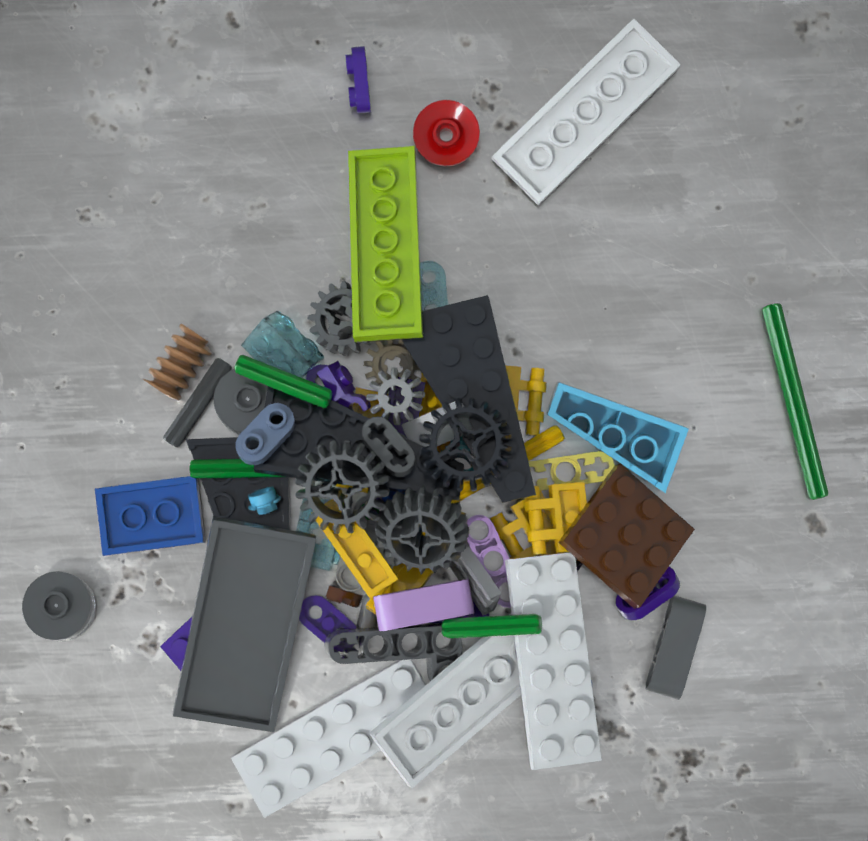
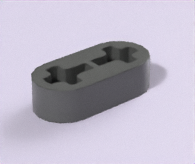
M372 417L368 419L362 428V438L365 446L370 452H376V459L385 464L384 468L391 475L404 477L410 474L415 465V455L409 444L385 418ZM373 427L377 430L385 429L383 434L384 439L387 441L386 445L378 438L370 439ZM392 448L399 456L407 455L405 458L406 466L402 467L400 464L392 465L393 455L390 453Z

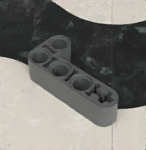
M442 623L419 624L387 631H379L378 627L339 629L327 636L324 645L328 656L340 664L426 658L427 675L430 681L438 675L441 667L450 665L462 655L461 638H451L449 645L445 648L437 647L436 637L442 632ZM409 633H415L417 645L412 650H404L402 647L404 636ZM376 635L382 636L384 640L383 648L377 653H370L367 647L369 640ZM343 638L348 644H358L361 654L358 655L359 651L355 647L345 648L343 655H340L333 648L335 645H339L340 639Z

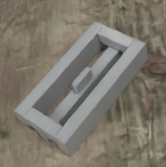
M467 544L464 552H461L458 562L451 561L449 567L458 580L469 579L472 600L482 615H486L495 610L502 593Z

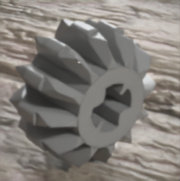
M397 367L391 368L392 379H388L383 371L378 372V376L383 381V384L380 385L374 381L369 383L371 388L379 390L378 395L368 394L366 397L369 401L378 400L379 404L373 406L370 411L375 414L383 408L385 411L381 417L387 421L390 414L394 413L393 421L395 425L401 424V412L404 413L408 421H412L414 417L408 408L411 406L417 411H421L423 408L420 404L413 402V399L425 397V392H413L412 390L421 384V380L417 378L408 384L407 380L411 375V371L408 369L403 372L401 379H398ZM395 386L402 388L401 395L405 397L402 404L396 402L397 406L390 404L391 397L387 395L390 388L396 390Z

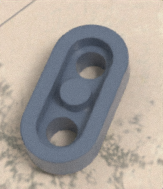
M281 403L270 404L240 433L236 440V451L243 462L249 465H259L265 462L291 435L295 428V419L291 409ZM275 415H280L283 417V420L280 424H272L270 422L271 418ZM257 440L259 446L253 450L248 449V442Z

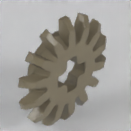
M392 339L388 340V345L383 346L380 340H377L375 343L379 350L375 352L368 349L366 352L373 357L372 361H364L363 366L372 367V371L365 374L366 379L375 376L377 379L375 382L383 384V381L378 376L380 371H383L388 379H392L391 375L387 373L388 367L384 363L387 359L394 360L395 357L401 359L399 365L403 367L401 373L398 372V377H402L403 372L408 369L411 371L409 379L419 378L414 375V372L420 369L418 365H415L413 357L408 349L403 346L404 343L401 339H399L398 344H393Z

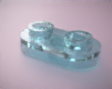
M434 261L421 262L422 311H425L428 305H435L436 307L448 305L446 275L443 267ZM426 272H432L436 278L433 282L427 283L423 280V275Z

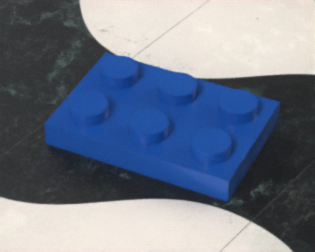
M186 476L95 488L102 556L205 543L198 478Z

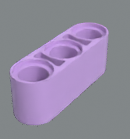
M484 515L472 516L467 520L468 527L474 521H483L488 526V534L482 540H475L469 534L467 543L499 588L503 583L508 582L505 560L510 558L491 520ZM490 551H497L502 556L503 563L498 570L491 571L484 566V557ZM499 598V605L511 607L510 601H503Z
M469 579L373 596L379 631L393 630L475 613Z

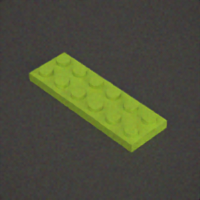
M415 146L348 151L354 342L423 337Z

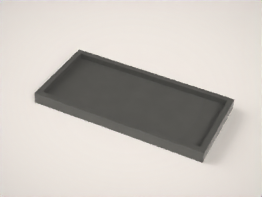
M213 516L173 708V717L268 732L275 731L316 543V535Z

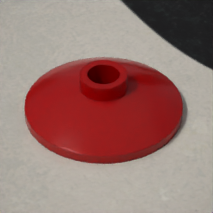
M439 100L427 105L418 114L414 123L413 139L415 146L421 156L435 165L454 166L464 162L473 154L479 142L480 130L475 115L468 107L457 101ZM443 131H449L453 137L449 141H443L440 138V134Z

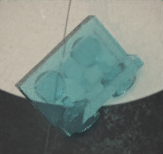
M276 311L263 318L241 344L254 359L301 378L324 358L317 345L311 339L306 338L295 327L294 322L280 311Z

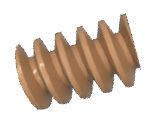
M180 324L179 327L185 335L173 334L171 336L177 345L176 348L167 345L164 347L169 358H156L161 369L149 368L148 371L154 378L153 381L143 379L169 398L175 400L182 398L176 389L177 387L189 388V384L184 377L196 378L197 376L192 365L200 367L205 365L199 355H212L211 350L207 346L209 342L183 324Z

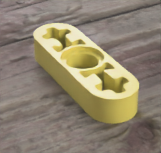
M602 451L529 462V467H534L536 473L546 472L544 464H551L550 477L554 484L575 482L591 484L603 482L615 466L612 457ZM596 457H600L601 463H607L608 469L602 471V476H597L596 471L584 472L587 479L580 480L581 467L577 461L578 459H584L583 466L595 463ZM562 462L572 464L575 469L573 479L568 482L561 481L556 476V467ZM547 478L536 481V486H539L541 491L548 490Z

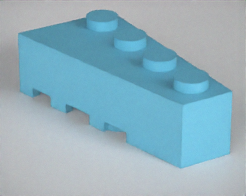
M557 382L546 412L547 415L666 493L689 428Z

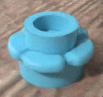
M274 487L257 490L248 495L251 504L248 508L251 511L257 510L258 515L270 513L277 509L276 503L281 500V496L276 495Z

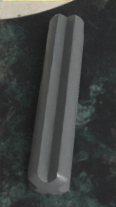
M221 358L215 359L164 434L163 439L174 447H179L213 398L220 379L232 370L230 364Z

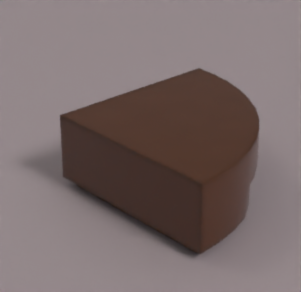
M329 585L325 597L328 600L357 608L361 604L363 595L345 591L335 585Z

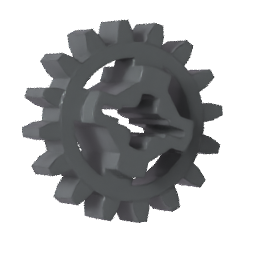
M342 281L340 289L331 283L329 284L330 293L325 294L319 291L320 303L311 302L310 304L311 307L316 309V313L308 315L307 319L316 325L311 327L309 331L314 335H320L316 342L321 346L327 344L326 350L331 353H335L339 349L340 354L347 356L349 348L356 353H360V344L363 342L370 346L372 344L371 341L354 342L353 337L348 338L349 335L353 334L352 322L340 321L335 316V314L344 315L352 319V288L346 281ZM325 317L327 318L329 323L328 330L326 329Z

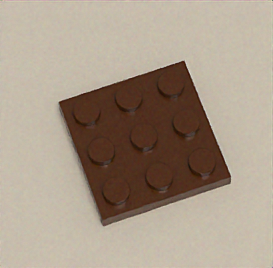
M620 463L613 467L558 543L635 609L642 606L695 529Z

